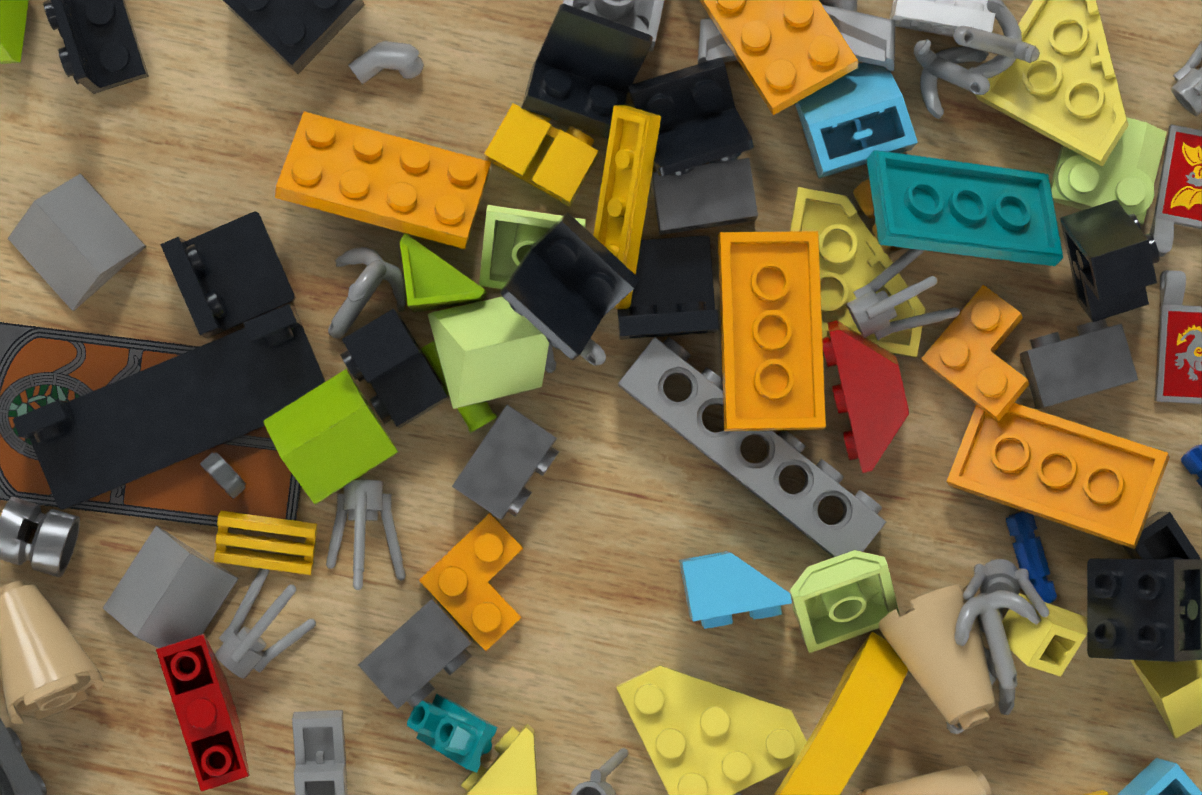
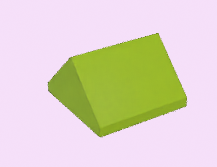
M347 369L263 421L280 458L315 505L399 453Z

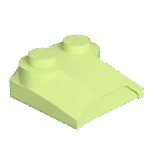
M1127 117L1128 127L1103 167L1061 145L1050 184L1053 202L1085 210L1117 200L1127 214H1135L1139 224L1142 225L1147 209L1154 199V182L1167 132L1147 122Z
M853 550L808 566L790 589L793 611L809 653L879 629L880 620L895 609H897L900 616L888 564L885 557Z

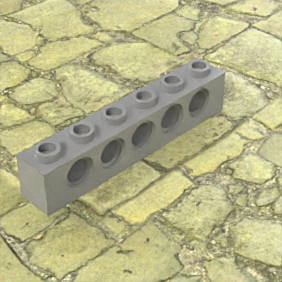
M654 337L618 382V386L833 558L853 550L863 552L886 523L884 519L877 515L882 506L861 490L855 496L839 484L844 478L841 473L822 459L817 465L801 454L806 446L786 430H781L778 435L773 431H722L714 433L707 430L702 423V413L709 405H720L724 408L723 379L707 367L702 373H699L686 362L691 354L670 337H667L663 343ZM674 374L683 375L691 384L690 396L681 402H674L668 399L663 391L665 379ZM748 435H757L766 442L767 454L759 463H750L741 455V443ZM789 465L799 467L805 475V485L796 494L785 492L779 484L781 471ZM827 496L838 498L843 505L841 519L832 525L821 521L817 512L820 501Z

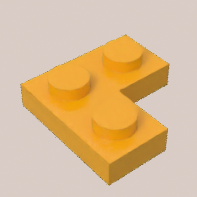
M985 285L981 286L960 311L959 315L955 317L921 358L924 365L998 422L1030 385L1026 377L994 354L1021 322L1023 316L1021 312Z
M491 513L419 579L423 586L485 651L522 618L489 583L523 549L520 543Z

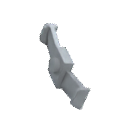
M822 5L858 61L886 67V70L894 71L895 20ZM711 18L701 19L698 64L720 57L724 63L737 60Z

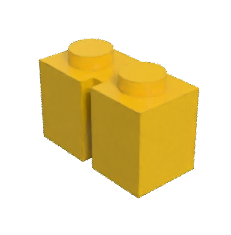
M512 103L484 153L485 159L570 207L599 157V151L592 147L595 140L572 126H569L566 132L561 129L558 130L549 123L551 118L523 109Z

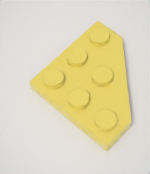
M1033 0L1018 25L1021 30L1022 41L1036 46L1040 52L1039 58L1031 63L1016 59L1008 69L988 78L990 90L986 94L976 95L979 101L1103 167L1127 129L1128 121L1097 1Z
M798 187L789 232L818 231L822 338L830 337L827 322L836 320L861 334L848 310L847 303L856 299L854 291L869 284L892 265L893 262L888 254L884 253L878 240L868 230L846 195ZM898 273L875 293L877 294L885 290L888 297L904 290L908 285ZM915 296L895 306L897 317L889 321L893 322L925 314L926 309L918 297ZM923 326L894 332L880 340H877L875 334L866 338L892 354L916 358Z
M658 665L616 686L669 795H733L792 766L807 743L790 709L709 681L701 680L662 665Z

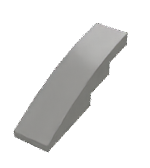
M343 710L294 712L292 725L295 752V795H348Z

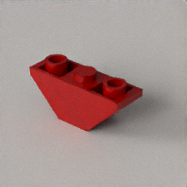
M838 320L827 322L830 337L822 338L827 367L837 365L841 383L832 385L838 414L846 412L849 414L852 430L843 432L849 461L859 459L862 473L870 472L874 469L909 415L898 361L895 355L869 339L863 338L861 334Z
M205 634L156 649L201 792L250 776L241 723L227 679Z

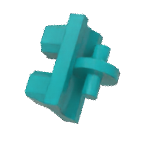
M436 694L432 703L422 700L418 705L414 706L407 721V726L418 732L416 737L418 740L465 769L476 773L481 765L480 757L492 749V737L498 728L456 702L439 694Z

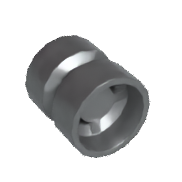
M11 497L0 516V560L16 565H21L26 560H29L33 570L61 577L74 551L80 527V517L55 509H51L46 514H43L40 505ZM35 529L36 532L33 538L32 544H29L27 542L29 540L31 530Z

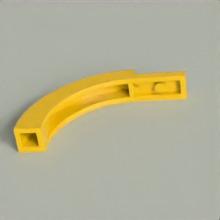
M871 632L847 664L843 676L822 717L774 795L841 794L879 730L908 672V668L888 641L874 632Z

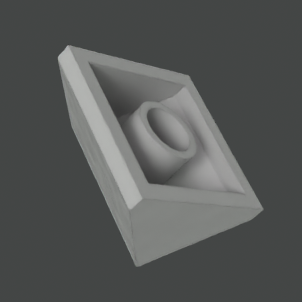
M82 174L77 175L35 200L8 237V240L72 311H75L146 247Z
M155 526L103 609L135 637L157 648H161L203 634L239 578L159 526Z

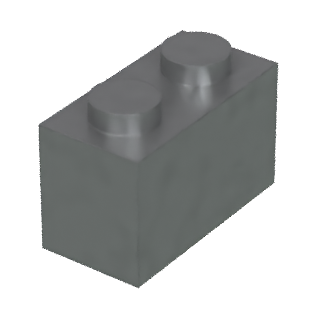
M749 158L711 161L709 164L695 166L689 173L679 176H659L658 172H652L651 182L659 235L755 221L758 217Z
M1106 319L1079 325L1077 326L1079 336L1062 341L1058 332L1031 339L1032 349L1020 353L1026 377L1030 383L1029 387L1036 409L1137 381V373L1122 323L1108 327Z
M506 405L452 487L499 519H503L507 512L516 517L532 493L525 488V485L533 473L536 471L543 476L558 455L559 451L552 447L557 438L509 405Z
M434 597L358 666L397 709L406 701L414 708L435 689L429 682L442 669L451 675L471 657L466 648L473 640Z

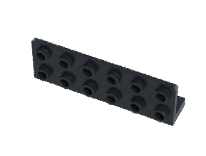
M287 304L244 322L245 328L68 402L57 400L12 419L19 437L30 439L58 508L61 510L68 509L265 426L263 422L265 419L326 382L296 308Z

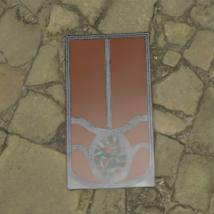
M0 322V500L8 501L11 497H15L38 505L58 507L30 439L19 437L12 419L57 400L68 402L200 346ZM266 426L72 506L69 509L218 527L217 521L220 511L297 521L301 485L280 458ZM212 452L218 453L246 483V488L234 500L200 465Z

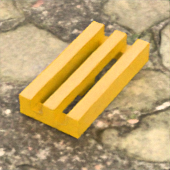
M220 511L217 521L218 532L216 534L215 544L217 545L214 553V562L311 575L318 524ZM229 527L304 537L306 540L305 543L266 536L256 537L229 533ZM227 546H235V547H242V548H250V549H257V550H264V551H272V552H279V553H286V554L301 555V556H304V558H303V557L288 556V555H281V554H273V553L259 552V551H251V550L237 549V548H229V547H227Z

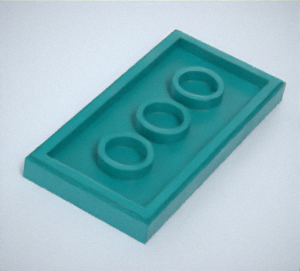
M873 150L866 159L879 245L1056 266L1063 259L1048 174Z

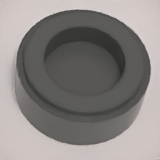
M212 452L200 463L202 468L233 500L246 488V483L218 453Z

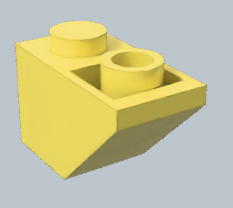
M1019 593V596L1023 597L1030 604H1032L1026 595ZM1045 602L1049 609V615L1042 617L1035 609L1041 618V621L1036 625L1028 620V618L1009 609L1002 622L1010 650L1027 666L1061 677L1087 635V618Z
M526 724L519 732L512 726L493 748L500 755L487 769L481 764L478 772L472 771L461 784L467 791L464 795H538L534 729L529 724Z

